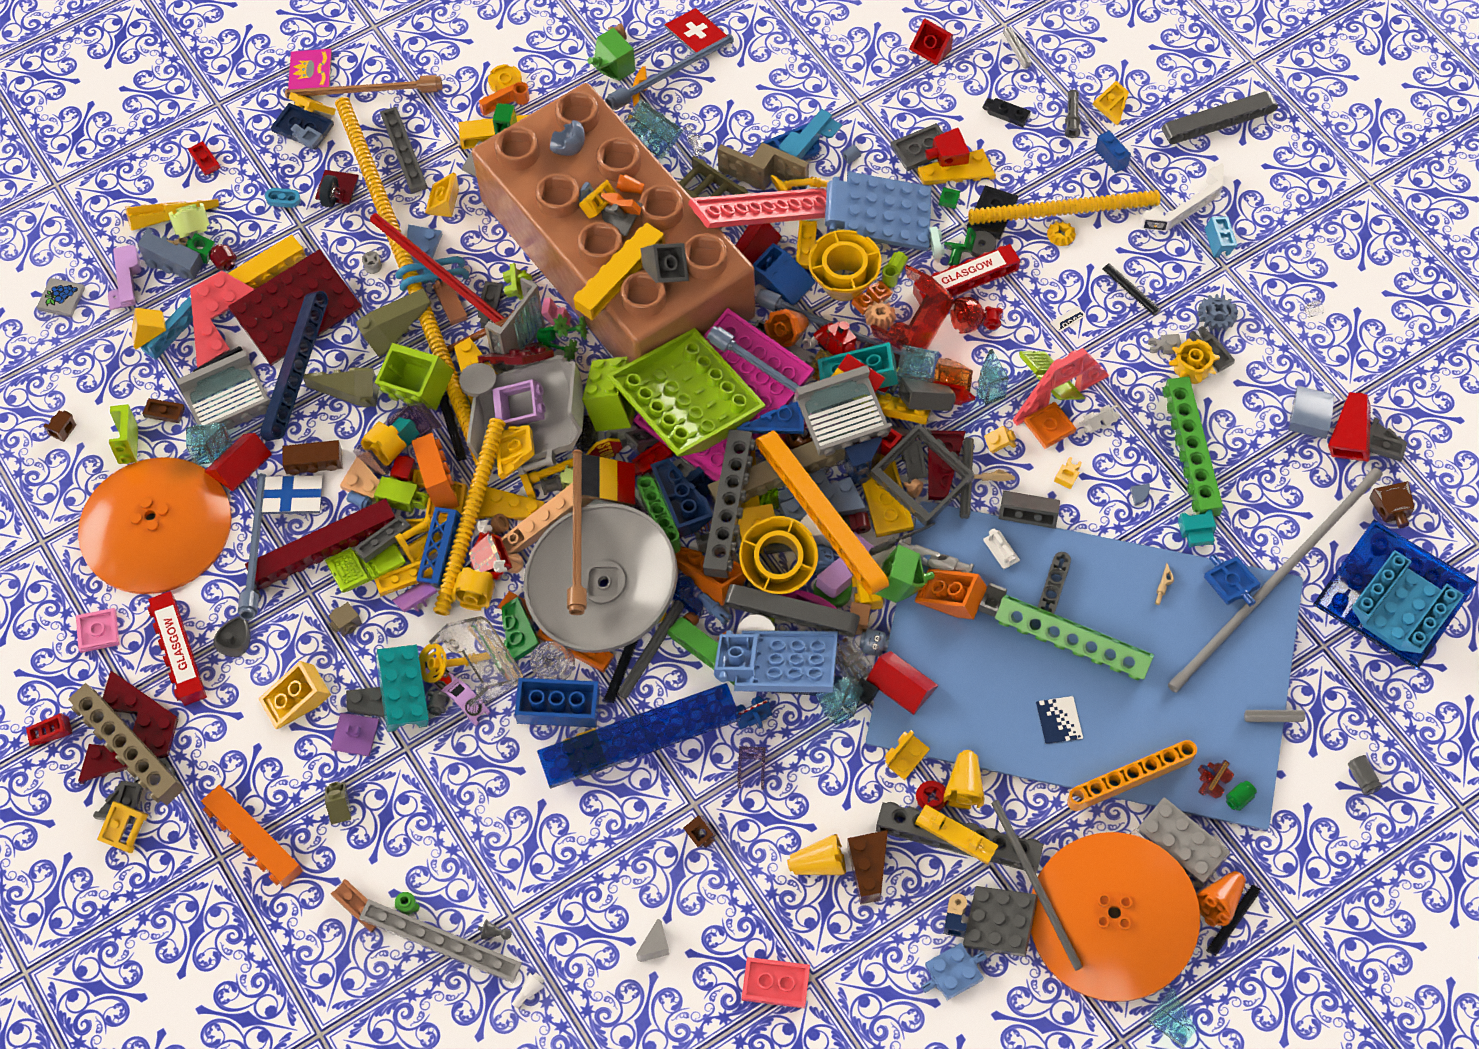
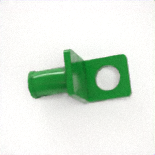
M968 228L964 244L944 242V245L949 250H952L948 262L949 266L959 265L962 253H972L976 238V232L972 228Z

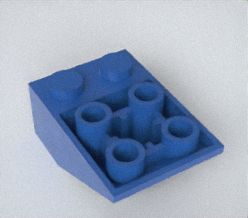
M774 243L753 264L755 282L770 291L782 295V299L793 306L816 283L787 251Z

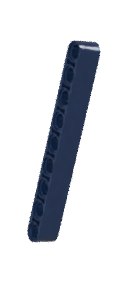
M324 291L309 293L304 297L260 430L261 437L265 441L278 440L285 435L328 304V296Z

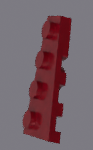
M930 430L931 435L936 440L940 439L943 441L946 449L960 456L966 431ZM928 447V500H943L950 492L955 470Z

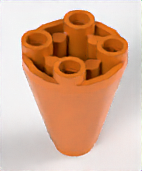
M1233 871L1197 893L1200 914L1205 918L1204 920L1209 926H1226L1232 921L1246 883L1245 877L1240 872Z

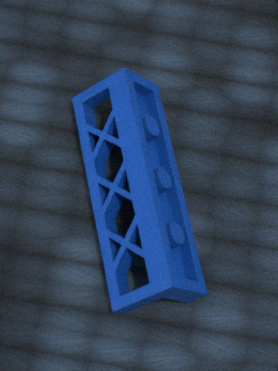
M435 507L416 579L418 582L433 584L437 588H440V585L443 584L441 581L444 579L443 574L446 573L445 568L448 567L446 564L449 562L448 557L451 556V547L454 545L453 540L456 539L455 534H458L456 530L459 528L458 524L461 522L460 517H462L457 510ZM439 513L448 514L447 520L440 524L438 522ZM441 530L443 534L442 539L435 543L433 540L434 534ZM436 548L438 551L437 558L430 561L428 557L429 552ZM431 567L433 569L432 579L423 578L425 570Z

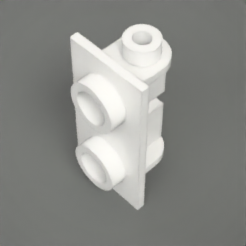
M1106 405L1100 408V413L1094 415V412L1083 416L1084 420L1079 422V424L1084 422V431L1086 433H1093L1103 428L1101 420L1104 426L1117 422L1120 415L1117 411H1114V408L1118 406L1110 407V405Z
M991 529L989 531L990 535L983 538V541L1003 570L1020 561L1000 530Z

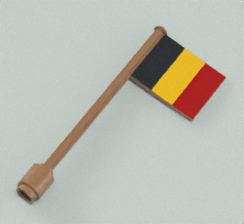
M576 449L572 451L573 585L567 589V609L571 615H582L587 609V589L581 585L582 497L634 506L635 464L583 454L581 450Z

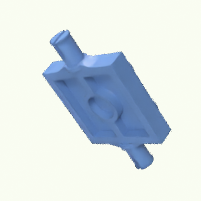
M962 943L925 962V967L931 975V980L921 985L922 990L926 993L936 987L948 1001L982 982L984 977L980 973L977 964L987 959L985 952L982 951L972 957Z

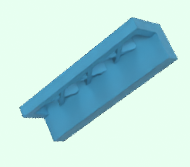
M190 297L165 321L166 331L141 347L144 353L157 360L193 322Z

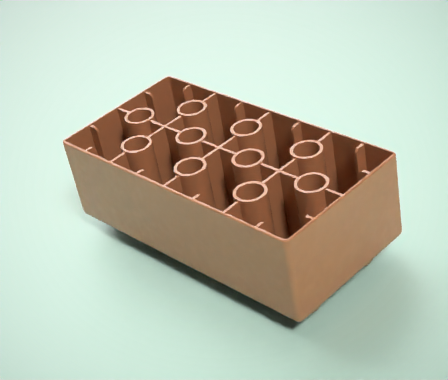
M589 83L581 84L472 149V157L483 204L580 318L581 316L584 317L587 327L614 358L627 356L629 362H632L693 328H696L704 336L727 308L747 322L755 317L754 266L720 228H707L688 205L692 197ZM572 120L580 122L585 132V141L580 152L571 156L553 153L550 150L553 132L563 131L565 129L563 125L570 124ZM620 174H627L645 184L642 195L620 192V189L616 188ZM605 180H608L614 190L625 200L633 199L643 204L640 215H637L627 237L622 236L614 225L604 222L601 212L593 218L586 216L579 206L580 190L585 182H589L595 190ZM646 223L664 234L665 244L684 243L689 281L655 283L646 270L642 268L639 272L631 274L624 280L621 291L593 320L575 309L573 300L575 294L582 290L588 280L593 278L599 272V269L611 260L613 254L619 252L624 243L635 235L638 228L643 227Z

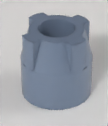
M855 145L842 152V157L848 164L861 157V152Z

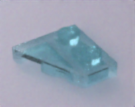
M1173 988L1169 990L1147 1021L1182 1048L1185 1047L1197 1030L1192 1020L1188 1018L1187 1011L1179 1002L1176 991Z

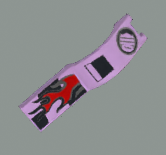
M425 662V669L428 674L430 670L428 668L427 662ZM447 669L439 681L431 683L440 692L446 693L475 726L479 724L476 720L483 713L487 716L490 714L489 709L478 696Z

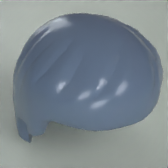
M572 120L570 124L563 125L565 127L563 131L553 132L550 142V150L553 153L571 156L579 153L585 141L584 128L580 122Z

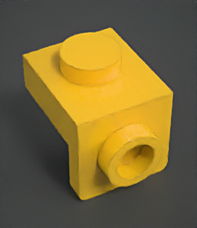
M1001 426L984 435L989 451L992 454L1008 445L1012 448L1016 447L1014 432L1005 426Z

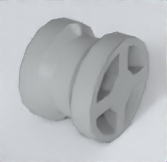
M369 251L362 256L364 269L367 273L375 274L381 270L382 264L377 252Z

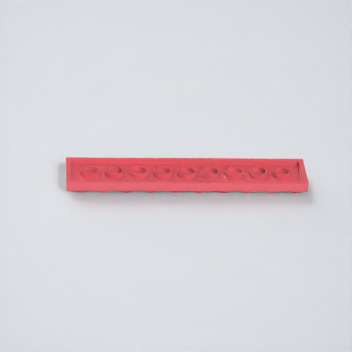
M824 188L700 197L691 198L688 205L707 228L825 218L826 190Z

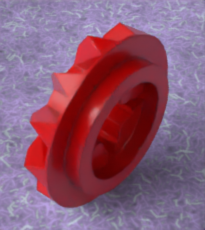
M937 781L922 783L916 791L917 804L922 809L925 805H928L937 811H941L948 802V800L946 802L943 801L946 790L945 786ZM936 791L935 798L937 800L933 799L928 803V796L926 794L932 795Z

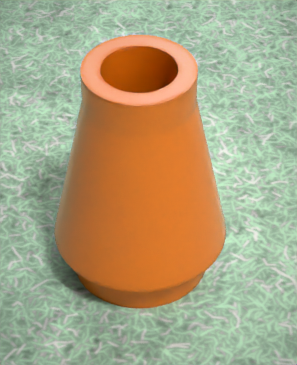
M620 174L616 188L620 189V192L642 195L645 184L627 174Z

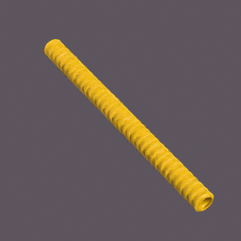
M1150 190L1143 193L1141 191L1138 193L1133 192L1132 194L1127 193V195L1122 193V195L1116 194V196L1114 194L1111 196L1106 195L1105 197L1103 195L1100 197L1095 196L1094 198L1091 196L1089 199L1084 197V199L1078 198V200L1073 198V200L1068 199L1067 201L1065 199L1062 201L1057 200L1056 202L1054 200L1051 202L1046 201V203L1042 201L1040 204L1035 202V204L1030 203L1029 205L1027 203H1024V205L1019 204L1018 206L1016 204L1013 206L1008 205L1007 207L1003 205L1002 207H991V209L989 207H986V209L980 208V210L975 208V210L970 209L968 211L969 223L974 225V223L979 224L980 222L985 224V222L990 223L991 221L993 223L996 221L1001 222L1002 220L1004 222L1007 220L1012 221L1013 219L1016 221L1018 218L1023 220L1024 218L1029 219V217L1031 219H1034V217L1040 218V216L1042 218L1045 216L1050 217L1051 215L1054 217L1056 214L1061 216L1062 214L1067 215V213L1069 215L1073 213L1078 214V212L1083 214V212L1088 213L1089 211L1093 213L1094 211H1105V209L1110 211L1111 209L1116 210V208L1118 210H1121V208L1126 209L1127 207L1129 209L1132 207L1137 208L1138 206L1141 208L1143 205L1145 207L1149 205L1154 206V204L1159 206L1161 196L1158 190H1154V192Z
M491 418L489 420L490 424H488V429L486 430L487 435L484 436L485 440L482 443L483 446H481L482 451H480V457H478L479 462L476 463L477 467L474 470L476 473H473L474 478L471 480L472 484H470V489L468 490L469 495L466 497V506L463 507L464 511L461 514L463 517H460L461 522L456 530L458 534H455L456 539L453 540L454 545L451 547V556L448 557L449 562L446 564L448 567L445 568L446 573L443 574L444 579L441 581L443 584L440 585L441 590L438 591L439 596L436 597L438 601L434 604L436 607L433 608V611L442 616L450 615L449 610L452 608L451 604H453L452 592L458 574L463 569L462 565L465 564L464 559L467 557V548L470 547L469 542L472 540V531L475 530L474 526L477 523L475 520H478L477 515L480 513L479 509H481V503H483L482 498L485 496V487L488 486L487 482L490 479L488 476H491L492 465H494V460L496 459L495 454L498 452L497 449L501 442L500 438H502V432H504L503 427L506 425L503 420L498 418Z

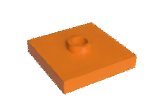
M1056 402L1024 418V423L1044 449L1076 432V427Z

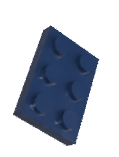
M288 103L271 126V130L274 133L298 142V139L292 135L294 132L291 130L293 125L297 124L303 129L309 126L320 132L324 139L334 126V122L331 119ZM323 139L316 145V147L314 148L315 150L321 144Z

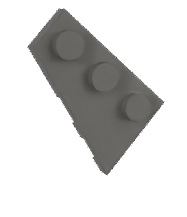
M380 687L346 691L348 712L367 716H380L385 719Z

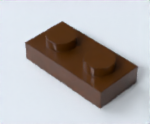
M148 398L142 414L144 418L180 423L185 406L180 403Z

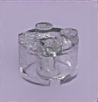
M546 641L539 644L530 655L532 671L540 679L567 680L575 666V658L571 650L555 641Z

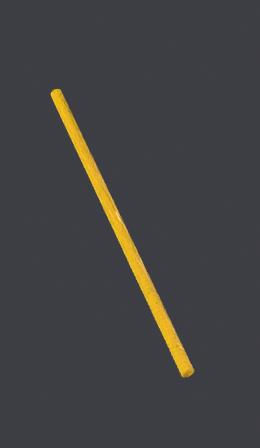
M341 97L336 100L335 106L376 207L377 214L401 232L350 99L348 97ZM386 235L398 267L401 268L405 265L414 264L411 255ZM417 270L405 273L403 280L419 275ZM422 282L407 286L408 294L422 288L424 289ZM430 305L418 320L432 355L439 356L454 370L446 390L467 442L471 415L470 405L465 393L461 389L458 374ZM469 448L471 456L473 457V461L475 462L474 464L476 466L478 460Z

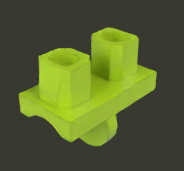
M515 263L510 264V270L503 272L504 281L506 283L511 282V285L504 287V293L508 298L517 296L521 300L523 299V292L520 280L521 278L532 280V275L527 273L526 270L521 271L517 269Z

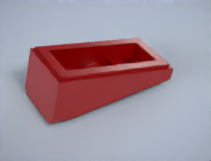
M59 713L27 727L26 732L29 746L33 747L72 734L69 717ZM37 730H38L39 738H36V733H35V731H37Z

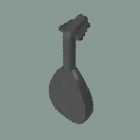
M255 584L254 592H256L259 595V598L261 599V595L259 593V590H257ZM237 616L226 622L214 636L213 645L217 652L229 657L242 656L247 651L251 639L248 621Z

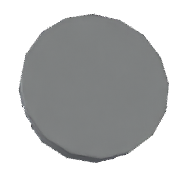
M474 363L463 369L459 377V383L462 391L468 396H486L496 387L497 377L494 369L489 365Z

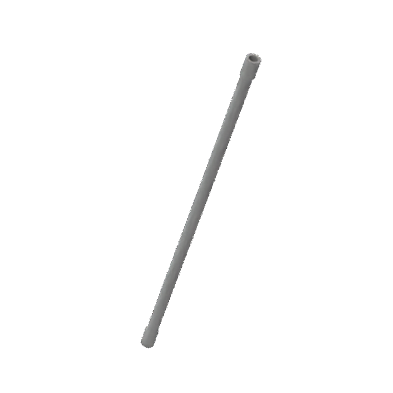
M1374 467L1350 495L1254 594L1252 598L1256 603L1251 607L1246 603L1197 656L1168 683L1171 691L1177 693L1192 674L1354 503L1383 475L1380 469Z

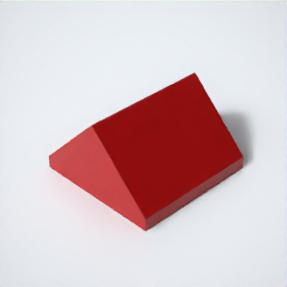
M924 18L909 50L938 65L952 50L953 34Z

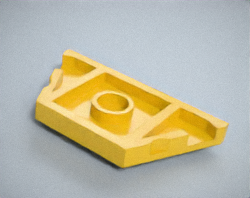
M529 425L520 427L509 426L508 430L502 432L503 435L500 438L501 442L496 454L498 476L501 480L508 477L535 455L533 431Z

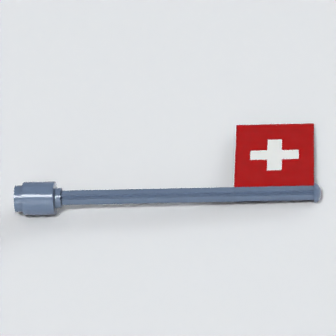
M692 9L664 24V28L694 54L630 89L619 88L608 94L605 102L612 110L620 109L631 102L633 95L727 44H732L734 42L733 36L731 34L726 35L698 9Z

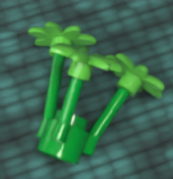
M558 314V319L553 318L554 326L537 330V340L548 347L563 350L565 353L564 358H567V361L570 362L571 359H575V352L578 351V348H576L577 341L573 342L570 339L569 346L565 347L551 342L555 340V333H558L559 337H562V335L567 337L570 331L581 332V337L585 340L588 333L585 328L587 323L584 317L581 316L579 318L580 324L576 325V327H570L566 325L567 317L563 318L561 314Z

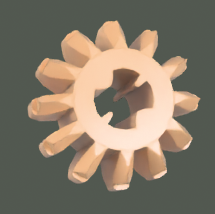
M882 300L879 304L874 301L873 305H868L865 312L867 325H870L871 330L877 328L878 332L882 328L887 331L888 327H892L896 320L894 307H890L889 302L884 304Z

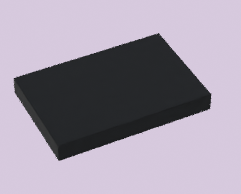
M985 185L975 208L980 210V208L986 209V207L991 209V207L996 208L1003 205L1006 207L1008 205L1013 206L1017 203L1019 196ZM1003 220L1001 222L996 221L995 223L991 221L990 223L985 222V224L980 222L979 224L974 223V225L968 222L967 229L972 228L975 232L986 231L991 233L995 239L1000 240L1009 220L1006 222Z

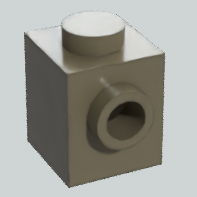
M349 602L335 608L329 614L331 623H329L330 627L335 633L339 631L343 637L353 633L356 627L362 624L358 613Z

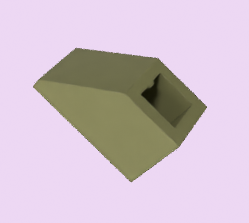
M333 782L325 787V805L331 825L351 820V807L345 782Z

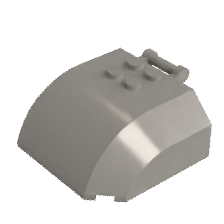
M561 355L496 374L497 385L495 388L533 379L541 383L544 391L542 398L546 408L544 413L545 419L523 424L529 425L533 431L535 455L517 469L519 475L527 474V471L541 467L555 466V455L573 450L582 433L584 416L582 397L584 389L581 375L576 362L572 360L569 362ZM493 391L486 396L473 397L467 445L477 460L480 457V451H482L481 446H483L482 443L485 440L484 436L487 435L486 430L488 429V424H490L489 420L495 418ZM531 391L508 396L510 419L534 413ZM496 456V459L494 460V461H495V462H494V465H492V466H494V467H497V456Z

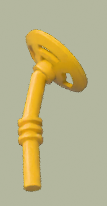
M774 175L770 176L778 191H790L792 187L806 185L814 188H827V182H829L812 176L810 178L785 180L783 182Z
M436 643L426 645L419 655L422 679L428 683L439 681L444 675L446 667L466 665L467 667L469 664L472 666L473 663L476 665L477 662L492 659L487 652L447 659L443 647ZM436 649V651L428 655L431 650ZM425 662H427L428 668L430 670L428 674L425 669Z

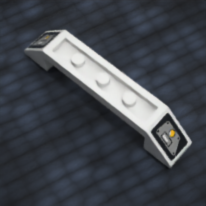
M1221 163L1208 170L1206 179L1208 186L1202 192L1194 194L1190 200L1182 202L1175 210L1167 212L1165 216L1156 207L1150 211H1145L1141 215L1139 227L1141 229L1168 231L1218 198L1223 187L1224 164Z

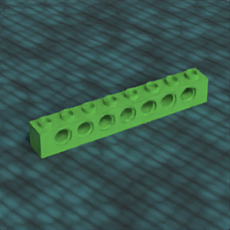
M1190 377L1167 379L1166 385L1163 387V396L1167 398V412L1171 414V427L1176 432L1175 443L1180 448L1179 459L1184 464L1183 475L1188 480V494L1192 495V510L1196 512V515L1205 514L1207 510H1212L1214 517L1220 516L1223 504Z
M1005 595L1002 598L995 619L999 620L998 623L1005 627H1010L1011 625L1016 627L1017 631L1022 634L1028 635V633L1036 635L1035 638L1039 641L1046 642L1048 640L1053 642L1054 646L1059 649H1070L1074 655L1084 657L1085 655L1092 658L1091 661L1096 664L1102 665L1104 663L1109 665L1110 669L1115 672L1121 673V671L1129 673L1128 676L1135 680L1145 679L1154 654L1009 595ZM1014 611L1021 612L1023 619L1020 621L1016 620L1013 616ZM1032 619L1040 620L1041 627L1035 628L1032 625ZM1050 627H1058L1060 634L1057 636L1053 635L1050 632ZM1069 634L1077 635L1078 642H1070ZM1087 642H1095L1097 650H1090L1087 647ZM1106 650H1114L1116 657L1109 658L1106 655ZM1132 657L1135 660V664L1128 666L1124 659Z

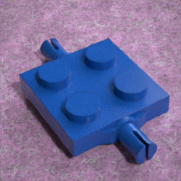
M1216 554L1211 555L1209 560L1212 561L1215 567L1205 573L1204 578L1227 605L1238 599H1244L1249 607L1253 606L1256 601L1250 593L1259 589L1261 583L1238 556L1227 561H1221Z

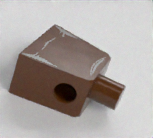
M1405 481L1373 489L1369 499L1382 520L1386 523L1396 521L1400 529L1407 527L1410 524L1407 518L1414 511V502L1409 482Z

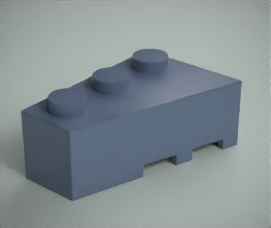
M147 228L137 244L145 264L152 269L157 268L168 274L173 273L181 278L194 280L204 264L200 253L180 243L176 246L168 242L167 237L162 236L160 238L152 234V230Z

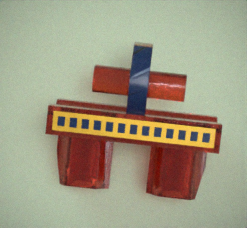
M1223 760L1222 763H1216L1215 765L1211 762L1207 766L1200 765L1198 768L1201 774L1199 779L1204 783L1198 792L1201 795L1209 794L1215 799L1220 798L1225 789L1218 784L1219 780L1227 784L1234 777V773L1228 768L1230 763Z

